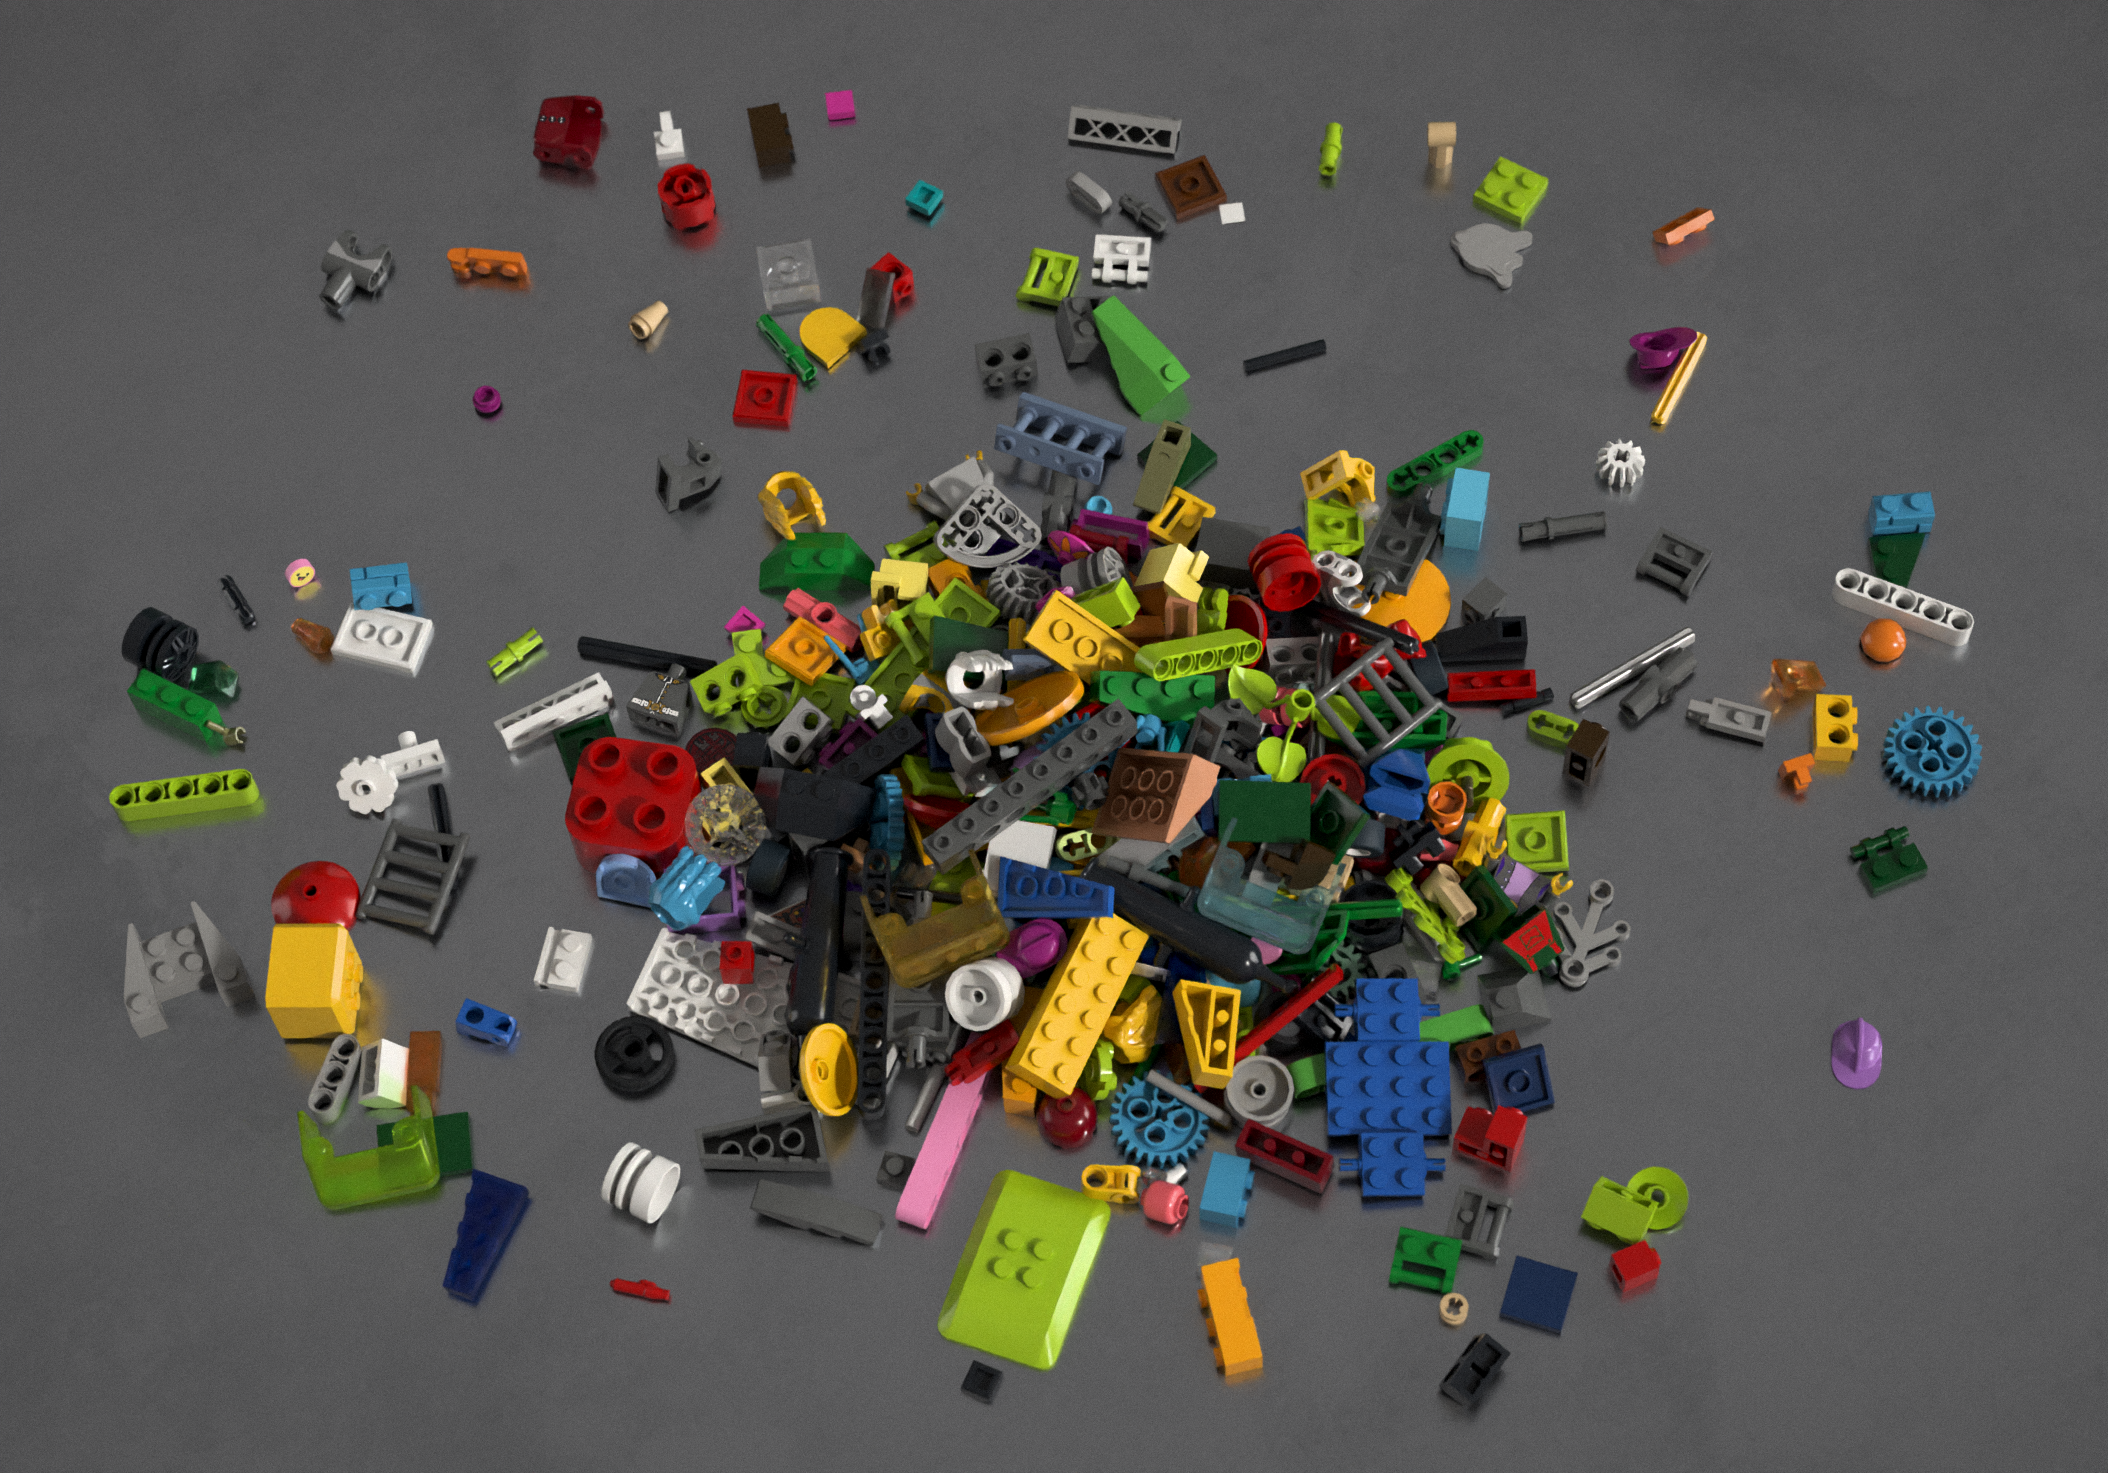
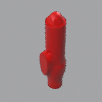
M616 1278L609 1282L610 1287L615 1291L639 1295L649 1299L668 1300L670 1290L662 1289L656 1286V1283L648 1280L633 1282Z

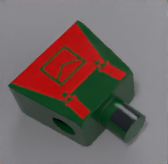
M1538 900L1531 903L1491 933V936L1529 974H1534L1540 969L1544 976L1549 978L1560 971L1561 967L1555 958L1564 951L1565 947L1550 912Z

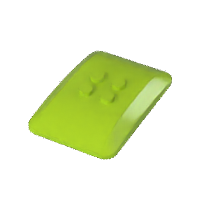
M1003 1170L997 1173L982 1203L937 1322L938 1331L941 1336L949 1341L1036 1370H1047L1054 1366L1110 1221L1111 1211L1106 1201L1089 1198L1081 1192L1013 1170Z

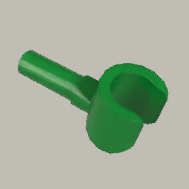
M1478 953L1464 958L1462 961L1457 960L1454 964L1445 960L1441 968L1443 978L1445 980L1458 978L1460 976L1459 968L1482 961L1481 954Z

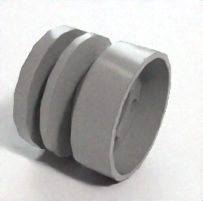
M1110 547L1103 548L1098 553H1091L1087 559L1079 558L1067 563L1061 568L1062 587L1071 586L1076 595L1121 577L1125 578L1129 587H1133L1124 561Z

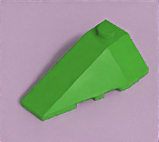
M1114 295L1091 312L1102 342L1106 345L1110 355L1111 366L1116 371L1121 384L1119 387L1122 395L1139 417L1191 377L1176 357Z

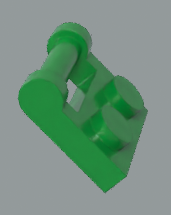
M1400 1226L1389 1282L1398 1284L1400 1281L1442 1291L1441 1294L1443 1295L1452 1293L1463 1240ZM1403 1260L1446 1269L1445 1278L1402 1269Z

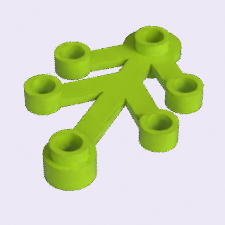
M1402 867L1393 869L1385 877V881L1396 891L1397 895L1395 897L1400 899L1403 907L1416 915L1413 918L1415 925L1440 943L1437 949L1444 959L1452 964L1457 960L1462 961L1466 956L1464 952L1465 946L1456 936V932L1462 926H1455L1448 916L1440 922V905L1431 902L1426 897L1423 902L1411 887L1412 876Z

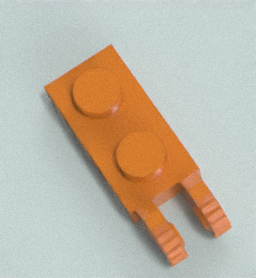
M456 247L450 249L447 253V259L451 263L452 270L464 274L475 270L481 274L497 272L510 277L516 275L526 276L528 268L520 252Z

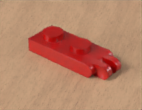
M1006 1019L952 1056L953 1062L944 1068L946 1075L949 1076L950 1083L953 1086L959 1085L963 1081L966 1084L971 1083L1009 1058L1020 1039L1014 1024L1009 1019Z

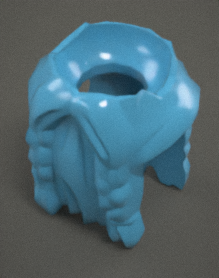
M688 846L680 850L678 856L667 867L666 872L663 873L661 878L657 879L649 887L648 903L651 906V910L662 923L669 925L672 930L681 931L691 925L698 924L702 912L707 909L708 904L725 886V881L717 877L722 870L721 867L714 861L706 865L708 860L704 855L693 857L694 851Z

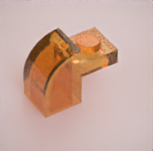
M1211 836L1201 843L1200 848L1185 849L1180 858L1178 873L1181 884L1189 887L1198 886L1201 892L1219 897L1231 883L1217 865L1235 844L1233 842H1217L1218 837Z

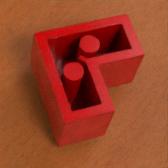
M1498 1105L1494 1116L1484 1108L1467 1106L1455 1133L1452 1149L1511 1172L1524 1142L1528 1116L1523 1115L1517 1108L1509 1106L1505 1108Z

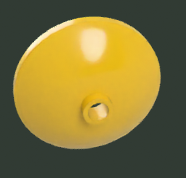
M831 1023L817 1025L807 1034L800 1050L799 1074L803 1090L811 1104L822 1114L833 1117L846 1114L857 1100L859 1059L847 1033L839 1026Z

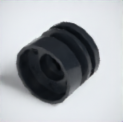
M148 607L137 614L130 623L122 642V656L125 661L141 669H147L149 672L172 682L183 675L190 666L198 648L199 634L195 628L177 619L173 620L172 616L156 608Z
M1366 880L1350 886L1342 894L1340 902L1396 899L1397 893L1386 883ZM1403 914L1400 917L1348 920L1346 937L1343 941L1347 947L1354 945V953H1361L1362 957L1368 958L1369 954L1397 945L1401 942L1404 935Z

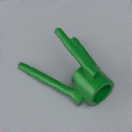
M1014 767V768H1013V772H1014V773H1016V772H1018V771L1020 770V769L1017 768V767ZM1057 791L1052 795L1055 799L1051 798L1047 805L1039 804L1035 807V809L1045 811L1046 816L1024 815L1019 821L1049 823L1058 826L1059 823L1070 825L1076 813V804L1074 801L1068 800V794Z

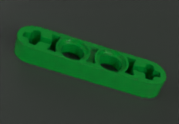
M1474 430L1464 431L1393 470L1387 476L1386 490L1388 494L1394 498L1407 497L1414 492L1415 486L1418 483L1423 482V488L1426 483L1430 484L1454 471L1456 467L1459 468L1476 459L1483 452L1484 439L1482 435ZM1466 442H1469L1470 444L1476 443V447L1473 448L1471 445L1466 446ZM1443 453H1450L1455 459L1447 463L1441 461L1439 456ZM1419 466H1427L1431 472L1428 475L1421 476L1416 473L1415 469ZM1394 481L1404 482V486L1401 487L1399 484L1394 486Z

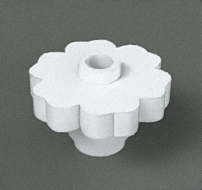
M368 755L363 761L354 757L344 764L336 787L339 791L340 799L349 801L351 810L359 811L362 814H368L371 809L376 812H382L392 804L394 800L393 793L398 788V781L395 771L386 769L384 760Z

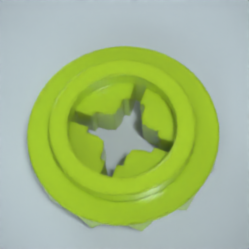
M763 686V688L756 691L757 695L742 702L741 710L745 721L752 724L755 729L757 727H764L767 730L775 724L779 726L788 705L784 693L772 686ZM759 701L766 707L771 705V714L760 710Z

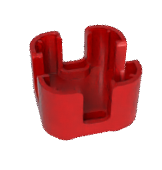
M604 737L590 743L583 750L579 758L565 813L566 827L580 865L587 871L596 874L597 868L604 857L610 854H627L646 863L654 872L656 880L661 878L664 873L663 869H667L672 864V861L678 856L683 847L688 846L690 849H693V842L689 831V818L704 806V795L695 761L689 752L674 745L617 737Z

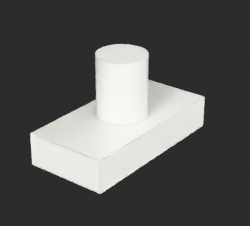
M412 731L403 732L398 736L401 750L381 756V759L386 763V769L395 771L396 777L445 763L438 739L418 745L416 735Z

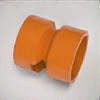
M1448 781L1434 785L1429 791L1424 811L1425 824L1432 821L1441 835L1457 831L1461 826L1467 802L1464 790L1456 783Z

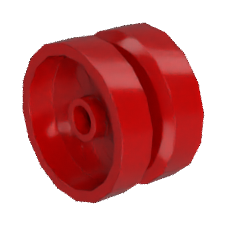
M1338 754L1322 755L1312 760L1303 770L1299 783H1311V805L1326 782L1329 781L1338 786L1364 809L1365 776L1359 765L1349 757Z

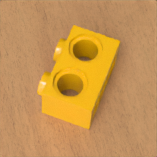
M1816 694L1812 708L1814 760L1849 762L1852 751H1857L1858 733H1853V725L1857 724L1858 712L1857 707H1852L1851 695ZM1830 713H1837L1841 717H1834ZM1830 739H1837L1842 743H1834Z

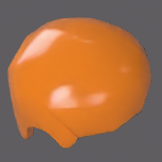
M1879 618L1868 623L1860 635L1864 654L1878 662L1893 661L1899 658L1906 648V637L1903 628L1890 618Z

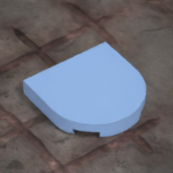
M610 854L601 860L596 871L597 896L651 908L648 903L649 887L656 881V877L651 868L640 859L627 854Z

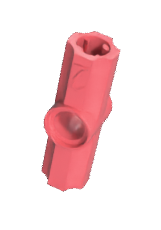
M799 588L789 593L783 605L784 611L796 618L801 616L845 644L846 649L851 653L860 650L863 646L859 636L861 634L860 627L839 614L833 604L820 602ZM823 619H830L828 622H820Z

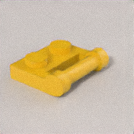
M1174 486L1160 515L1155 514L1150 522L1147 521L1150 539H1157L1167 546L1181 543L1189 549L1199 536L1202 517L1212 518L1216 513L1215 507ZM1177 504H1184L1165 529L1161 528V525Z

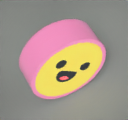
M306 559L292 562L285 570V578L293 587H302L308 584L315 575L314 567Z

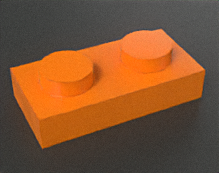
M1697 207L1652 233L1656 242L1672 246L1684 240L1683 237L1687 234L1704 230L1706 224L1715 219L1710 209Z

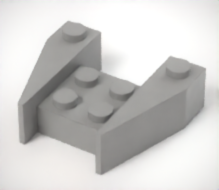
M1193 816L1170 844L1122 838L1097 858L1099 859V864L1105 867L1111 855L1131 864L1133 862L1142 864L1146 870L1156 874L1161 872L1167 875L1175 870H1183L1186 877H1188L1220 842H1217V840L1211 841L1202 831L1195 816ZM1115 871V872H1117V873H1119V874H1121V875H1123V876H1125V877L1128 878V875H1125V874H1123V873H1120V872H1118V871Z
M195 901L190 903L196 922L144 941L141 940L133 923L128 924L123 999L131 1024L139 1038L169 1028L161 1002L216 983L226 1007L256 997L248 972L240 956Z

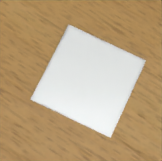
M1242 202L1219 205L1222 224L1245 221Z

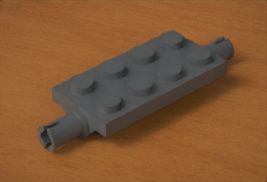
M1423 482L1418 483L1412 496L1400 505L1388 502L1357 561L1363 573V578L1358 584L1365 586L1361 596L1367 603H1369L1372 595L1374 597L1371 604L1377 603L1383 590L1407 596L1441 527V516L1432 514L1427 508V502L1433 493V489L1429 484L1426 483L1423 491H1421ZM1352 572L1351 577L1354 576L1356 572Z
M921 890L913 894V916L906 923H892L886 1037L888 1042H907L906 1066L910 1068H915L916 1056L918 1068L925 1067L926 1042H949L950 1012L946 1004L945 991L946 984L952 975L954 927L951 923H938L934 921V918L931 917L933 893L924 890V901L922 902L923 898L921 897Z

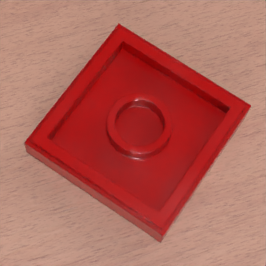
M741 370L732 415L733 422L789 427L798 380L797 374Z

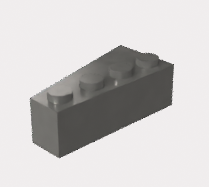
M813 1105L694 1129L703 1169L830 1172L818 1110Z

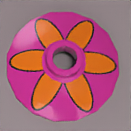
M1052 531L1047 538L1049 546L1058 556L1057 559L1063 566L1079 558L1087 559L1091 553H1094L1084 541L1065 531Z

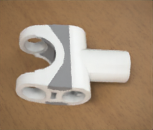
M1327 550L1316 554L1311 561L1314 563L1320 576V592L1324 604L1358 617L1368 613L1371 609L1370 600L1369 603L1364 601L1361 596L1362 591L1355 586L1363 578L1360 565L1334 551ZM1349 572H1356L1354 576H1349ZM1359 603H1363V604H1364V605H1363L1362 607H1360V608H1356V609L1352 608V607H1353L1354 605H1356V604H1359Z

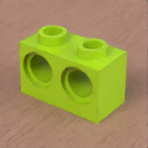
M741 653L734 655L690 681L704 712L716 714V716L729 712L732 709L731 705L740 700L744 702L752 699L757 695L756 691L763 688L749 656ZM743 672L745 680L741 686L737 687L736 678ZM715 687H719L720 695L713 701L711 698L712 690Z

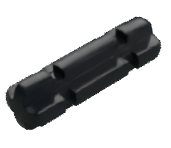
M225 575L223 578H220L217 584L233 611L237 614L240 622L248 624L255 619L254 612L247 604L246 599L232 577Z

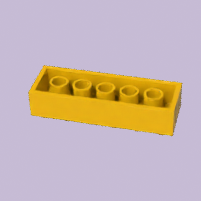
M1114 913L1113 918H1080L1067 943L1066 952L1062 959L1058 961L1005 1068L1055 1099L1070 1096L1149 935Z

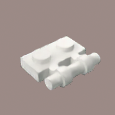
M1096 234L1093 261L1094 264L1104 265L1103 269L1092 268V279H1102L1103 282L1111 283L1112 280L1127 281V284L1147 282L1148 271H1137V267H1149L1151 238ZM1113 265L1128 266V270H1119L1112 268Z

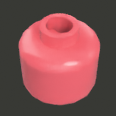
M1156 1180L1143 1190L1140 1204L1143 1206L1147 1218L1165 1224H1174L1179 1219L1185 1217L1189 1207V1198L1180 1185Z

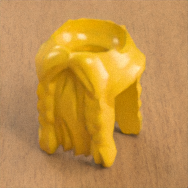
M794 471L774 473L768 479L764 489L758 493L757 498L763 506L766 519L772 524L773 529H776L785 539H796L791 525L802 520L809 513L821 526L826 523L825 513L822 510V498H819L816 489L806 478L801 477L799 473ZM789 488L796 493V500L790 508L784 509L782 502L776 496L782 489Z
M1153 985L1141 990L1131 1003L1121 1001L1115 1010L1111 1012L1099 1036L1104 1042L1112 1043L1114 1048L1113 1057L1121 1064L1142 1063L1147 1060L1156 1042L1163 1037L1170 1027H1173L1179 1021L1177 1011H1168L1170 1006L1165 1005L1166 1000L1157 996L1158 990Z

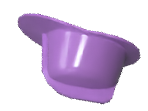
M1857 1018V1020L1847 1021L1839 1025L1834 1031L1832 1038V1070L1837 1080L1844 1086L1853 1089L1866 1088L1874 1084L1880 1075L1882 1067L1881 1036L1876 1028L1864 1022L1863 1018Z

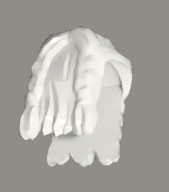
M988 650L957 653L954 661L951 662L950 667L947 669L945 677L948 692L960 705L966 706L969 709L995 711L997 707H1009V705H1013L1014 699L999 693L1002 685V670H1012V663L1004 660L1000 654L991 653ZM966 670L970 672L983 671V683L978 688L968 689L964 685L963 676Z

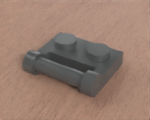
M1660 527L1639 561L1636 572L1642 575L1647 573L1680 589V593L1689 596L1710 561L1712 551ZM1655 558L1688 574V576L1684 579L1651 562Z
M1460 1183L1445 1236L1463 1240L1461 1250L1479 1254L1488 1260H1497L1500 1253L1498 1245L1508 1212H1511L1513 1209L1514 1200ZM1487 1205L1495 1207L1496 1210L1485 1243L1477 1239Z

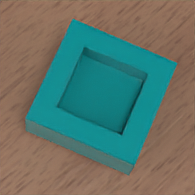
M919 180L905 198L906 206L930 216L942 200L943 191Z

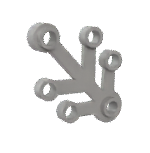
M1599 879L1591 884L1589 899L1592 903L1582 930L1572 915V907L1569 903L1559 902L1554 908V918L1558 922L1563 923L1576 946L1572 957L1563 942L1562 931L1556 928L1565 947L1564 951L1558 955L1561 961V969L1558 974L1561 981L1568 986H1581L1587 981L1589 972L1605 965L1615 967L1621 961V951L1615 946H1609L1602 954L1585 960L1589 950L1614 939L1624 941L1630 935V925L1624 920H1618L1613 926L1594 934L1603 906L1608 905L1613 899L1614 888L1607 880ZM1604 893L1606 897L1598 898L1596 897V894ZM1565 909L1568 914L1560 915L1558 910ZM1622 927L1626 930V932L1620 934L1616 931V929ZM1613 953L1617 958L1611 960L1606 955ZM1570 970H1576L1579 973V975L1571 976L1568 972Z

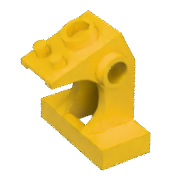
M1339 450L1300 472L1307 499L1315 500L1335 488L1339 492L1345 493L1350 507L1357 510L1370 505L1376 499L1374 496L1375 467L1361 458H1350L1348 451Z

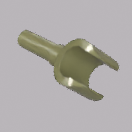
M210 720L205 722L206 727L223 736L226 745L231 746L243 743L237 737V735L246 734L243 727L228 729Z

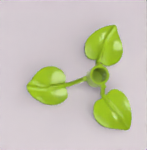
M1237 665L1231 667L1227 683L1230 699L1240 698L1252 715L1259 714L1263 706L1270 710L1287 704L1285 711L1292 722L1284 741L1278 737H1268L1260 743L1256 752L1259 767L1265 775L1271 774L1272 782H1291L1303 771L1306 764L1305 749L1299 744L1289 742L1298 721L1305 720L1309 714L1312 721H1317V728L1321 734L1330 739L1340 740V737L1315 707V699L1311 692L1305 689H1298L1293 692L1292 696L1287 694L1283 699L1273 702L1277 695V688L1270 676L1255 669L1242 668ZM1332 694L1326 699V702L1349 731L1353 733L1361 720L1360 716L1344 697Z

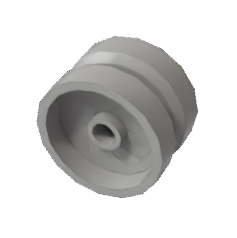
M1264 1055L1249 1056L1238 1062L1233 1068L1232 1078L1226 1085L1223 1095L1225 1110L1228 1114L1232 1115L1231 1120L1242 1129L1247 1119L1272 1129L1279 1125L1288 1114L1294 1094L1293 1078L1286 1066L1275 1058ZM1254 1092H1261V1096L1256 1095Z

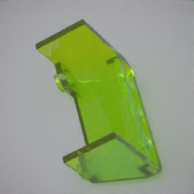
M418 1085L411 1086L415 1115L404 1117L394 1125L392 1132L394 1144L335 1157L333 1145L327 1139L319 1137L317 1124L303 1110L297 1111L302 1157L317 1198L323 1206L331 1210H337L427 1190L438 1182L440 1170L430 1099Z

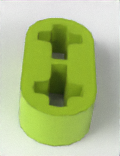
M1536 710L1528 716L1526 729L1530 737L1566 750V746L1579 724L1548 711ZM1539 721L1545 722L1541 729L1535 728ZM1567 731L1573 732L1569 739L1563 738Z

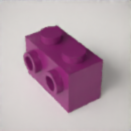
M860 717L854 723L850 720L839 732L841 737L834 744L829 742L820 751L819 765L825 771L829 770L878 734Z

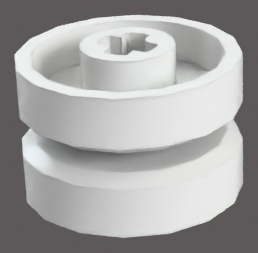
M997 957L982 958L961 966L950 976L945 991L947 1008L954 1020L964 1028L973 1031L987 1030L1006 1019H1012L1020 1011L1025 995L1023 980L1016 968L1005 959Z

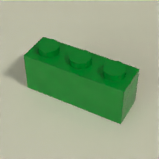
M142 669L127 690L136 709L206 743L215 732L205 726L206 720H210L218 725L222 722V717L215 703L145 669Z

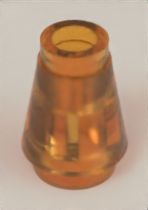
M303 618L296 619L292 625V632L312 652L325 653L332 647L334 635L331 633L330 628Z

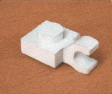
M670 111L659 112L662 131L654 132L658 161L685 157L681 129L673 130Z

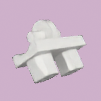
M859 685L852 690L850 702L855 709L860 710L855 715L857 719L859 717L863 721L867 719L873 728L878 730L893 718L883 705L888 701L883 694L876 698L874 690L867 685Z

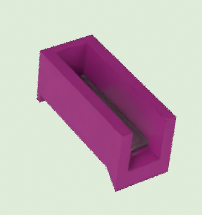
M1081 509L1078 519H1074L1072 524L1082 526V529L1114 537H1119V535L1129 537L1128 556L1134 557L1137 560H1141L1145 556L1150 540L1148 522Z

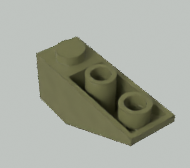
M1164 419L1154 440L1133 506L1160 515L1190 449V427Z

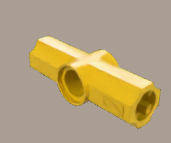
M1491 797L1488 800H1482L1473 821L1468 820L1463 832L1461 846L1453 862V867L1457 869L1460 875L1467 877L1476 866L1483 864L1488 853L1486 846L1492 836H1495L1493 839V846H1495L1498 829L1506 813V808L1501 804L1500 800Z

